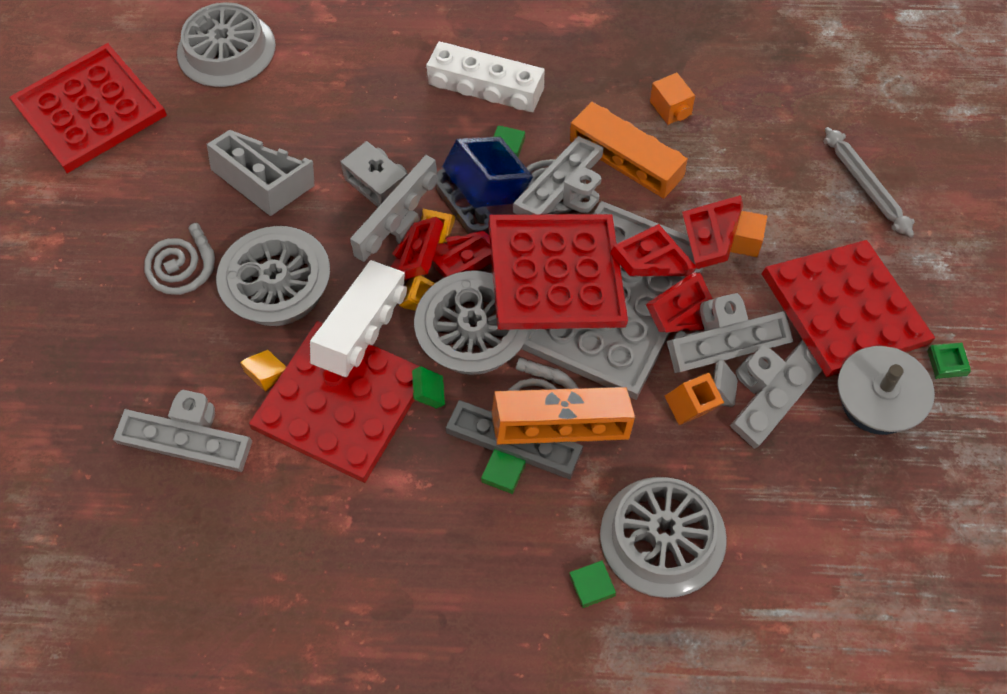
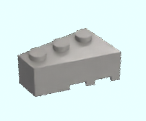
M228 130L207 144L211 170L270 216L315 186L313 161L304 158L302 161L288 156V151L280 148L278 151H274L264 147L263 142L232 130Z

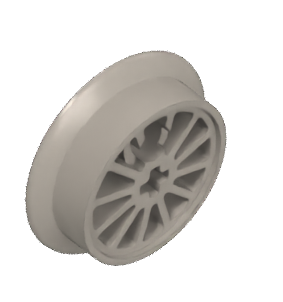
M215 3L197 10L186 20L181 30V40L177 48V60L185 75L195 82L213 87L233 86L254 78L268 66L275 52V38L269 26L249 8L237 3Z
M288 226L265 227L244 235L225 252L217 269V289L226 306L237 315L262 325H286L303 318L315 307L327 286L330 275V263L324 247L309 233ZM281 255L280 260H272V256ZM290 256L296 257L287 265ZM267 258L268 261H266L265 263H258V261ZM304 264L308 265L307 268L300 269ZM252 277H258L256 281L249 283L253 280ZM284 296H288L291 299L285 301ZM276 298H279L280 302L274 304Z
M482 271L455 273L436 282L422 296L414 317L416 337L426 354L438 364L452 371L468 375L493 371L509 361L524 345L530 329H497L496 315L490 317L496 309L493 274ZM471 301L474 302L475 307L465 308L463 304ZM483 301L489 302L485 309L483 306ZM455 305L456 313L449 308ZM444 316L452 322H440L439 319ZM437 332H446L449 334L439 337ZM494 336L503 337L502 341H500ZM456 342L452 348L449 346V344ZM484 342H486L487 344H489L490 346H492V347H494V348H488V349H487L486 346H485V344H484ZM468 345V352L462 353L461 350ZM475 345L479 347L480 353H473Z
M652 477L626 486L608 504L600 527L602 551L613 572L631 588L650 596L671 598L697 591L716 575L726 553V529L717 507L698 488L679 479ZM655 497H663L665 499L664 511H661ZM671 499L682 502L675 512L670 511ZM648 501L653 514L638 503ZM686 507L695 512L689 516L679 518ZM633 511L645 521L625 517ZM699 521L704 530L685 526ZM625 528L636 530L631 534L630 538H626L624 535ZM659 528L663 531L669 529L671 531L670 536L666 532L660 535L658 533ZM685 537L704 540V549H700ZM641 540L647 541L652 545L653 551L651 553L650 551L640 553L636 550L634 544ZM678 545L692 554L695 559L690 563H686ZM671 550L678 567H665L667 551ZM660 554L659 566L651 565Z

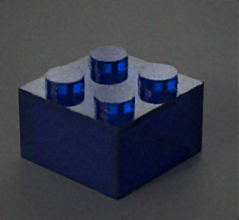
M501 137L456 139L442 165L452 182L456 184L474 208L513 204L525 192L533 178V175Z

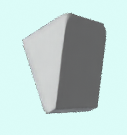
M719 360L716 362L712 379L724 401L722 405L733 407L736 399L737 377L723 360Z

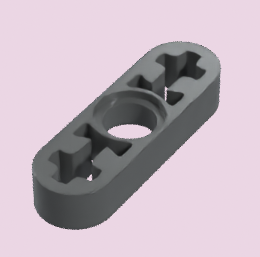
M450 167L439 170L437 172L436 191L454 216H456L468 234L485 231L489 235L488 221L491 213L461 173ZM448 180V182H450V183L454 182V191H453V192H452V187L449 185V183H447V182L444 183V181ZM462 198H467L472 202L471 205L464 208L457 206L455 203ZM475 214V218L477 219V221L479 223H484V226L474 224V218L472 215Z

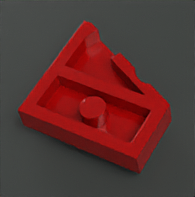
M741 195L682 212L697 269L728 261L743 208Z
M438 217L413 223L405 234L403 241L393 251L392 255L396 260L391 267L405 272L404 279L428 274L444 223Z
M660 224L614 245L610 252L629 276H689L697 268Z
M485 231L469 233L466 236L446 237L447 243L437 244L432 260L433 267L443 278L465 271H479L492 263L490 236Z
M695 272L646 303V306L659 332L704 329L700 313L701 303L713 298L701 273Z

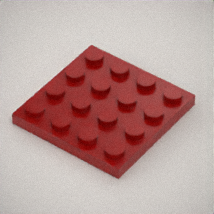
M109 43L9 97L13 105L66 173L73 171L167 116L163 106Z
M612 214L489 215L488 225L498 330L626 328L628 316L620 264L610 254L613 246L617 244Z
M867 240L766 266L761 274L826 377L839 374L844 362L861 349L873 346H887L909 352L928 346L935 339L933 333Z
M317 321L249 422L252 430L366 483L414 402L412 370L419 366L373 345H368L362 362L358 367L354 366L347 377L310 363V341L323 324Z

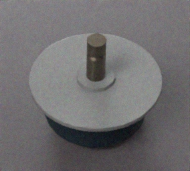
M873 346L861 349L844 362L838 376V392L845 414L856 426L869 433L888 435L909 430L920 424L933 407L935 392L929 373L917 359L896 348Z

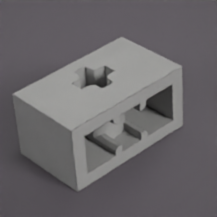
M368 141L340 161L344 179L377 207L384 202L408 175V172L402 165L393 163L381 148H375Z

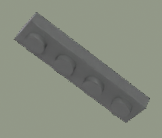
M461 400L458 401L446 426V433L492 451L494 449L523 459L527 464L570 480L583 451V445L575 442L497 445L492 412Z

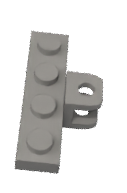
M578 136L513 203V213L517 215L549 214L562 199L563 205L582 213L590 212L599 202V194L594 189L601 183V176L590 169L603 156V147ZM580 198H587L589 201H588V202H581V201H579V199H580Z
M425 155L350 238L354 257L365 262L371 254L379 250L382 241L389 233L395 235L397 243L400 244L413 223L419 222L418 213L413 210L417 207L420 198L427 190H432L437 183L438 175L435 159Z
M738 293L702 302L700 313L705 331L669 340L667 345L674 372L678 373L713 364L719 360L724 361L754 353L762 346L772 348L791 343L793 339L785 311L748 320L743 299Z
M803 339L785 361L770 348L762 346L754 354L749 355L736 370L738 379L753 394H757L730 424V427L754 449L761 445L822 371Z
M181 390L173 400L168 414L170 419L124 409L113 438L117 444L238 472L243 471L252 444L251 438L212 429L215 407L212 403H208L207 397L204 394Z

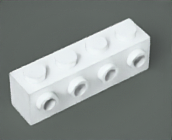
M440 41L426 65L429 85L455 91L466 96L470 95L485 99L492 103L511 106L518 110L534 112L544 90V68Z
M370 260L311 339L310 363L344 377L348 376L354 366L358 367L362 362L368 345H373L377 340L381 326L389 323L393 309L405 299L407 287L404 286L405 272Z

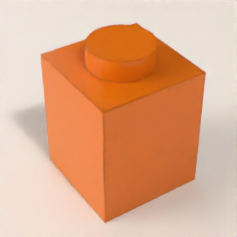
M677 72L652 83L650 103L667 125L676 121H682L692 115L695 94Z
M742 211L730 252L758 258L763 243L767 215Z
M710 373L684 382L665 395L678 425L701 417L724 403Z

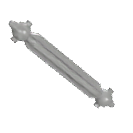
M829 127L825 128L826 138L824 139V144L835 148L836 155L888 220L894 222L892 230H896L898 233L905 234L910 238L913 237L912 227L915 223L914 219L903 216L900 206L851 145L843 141L846 135L838 130H832Z

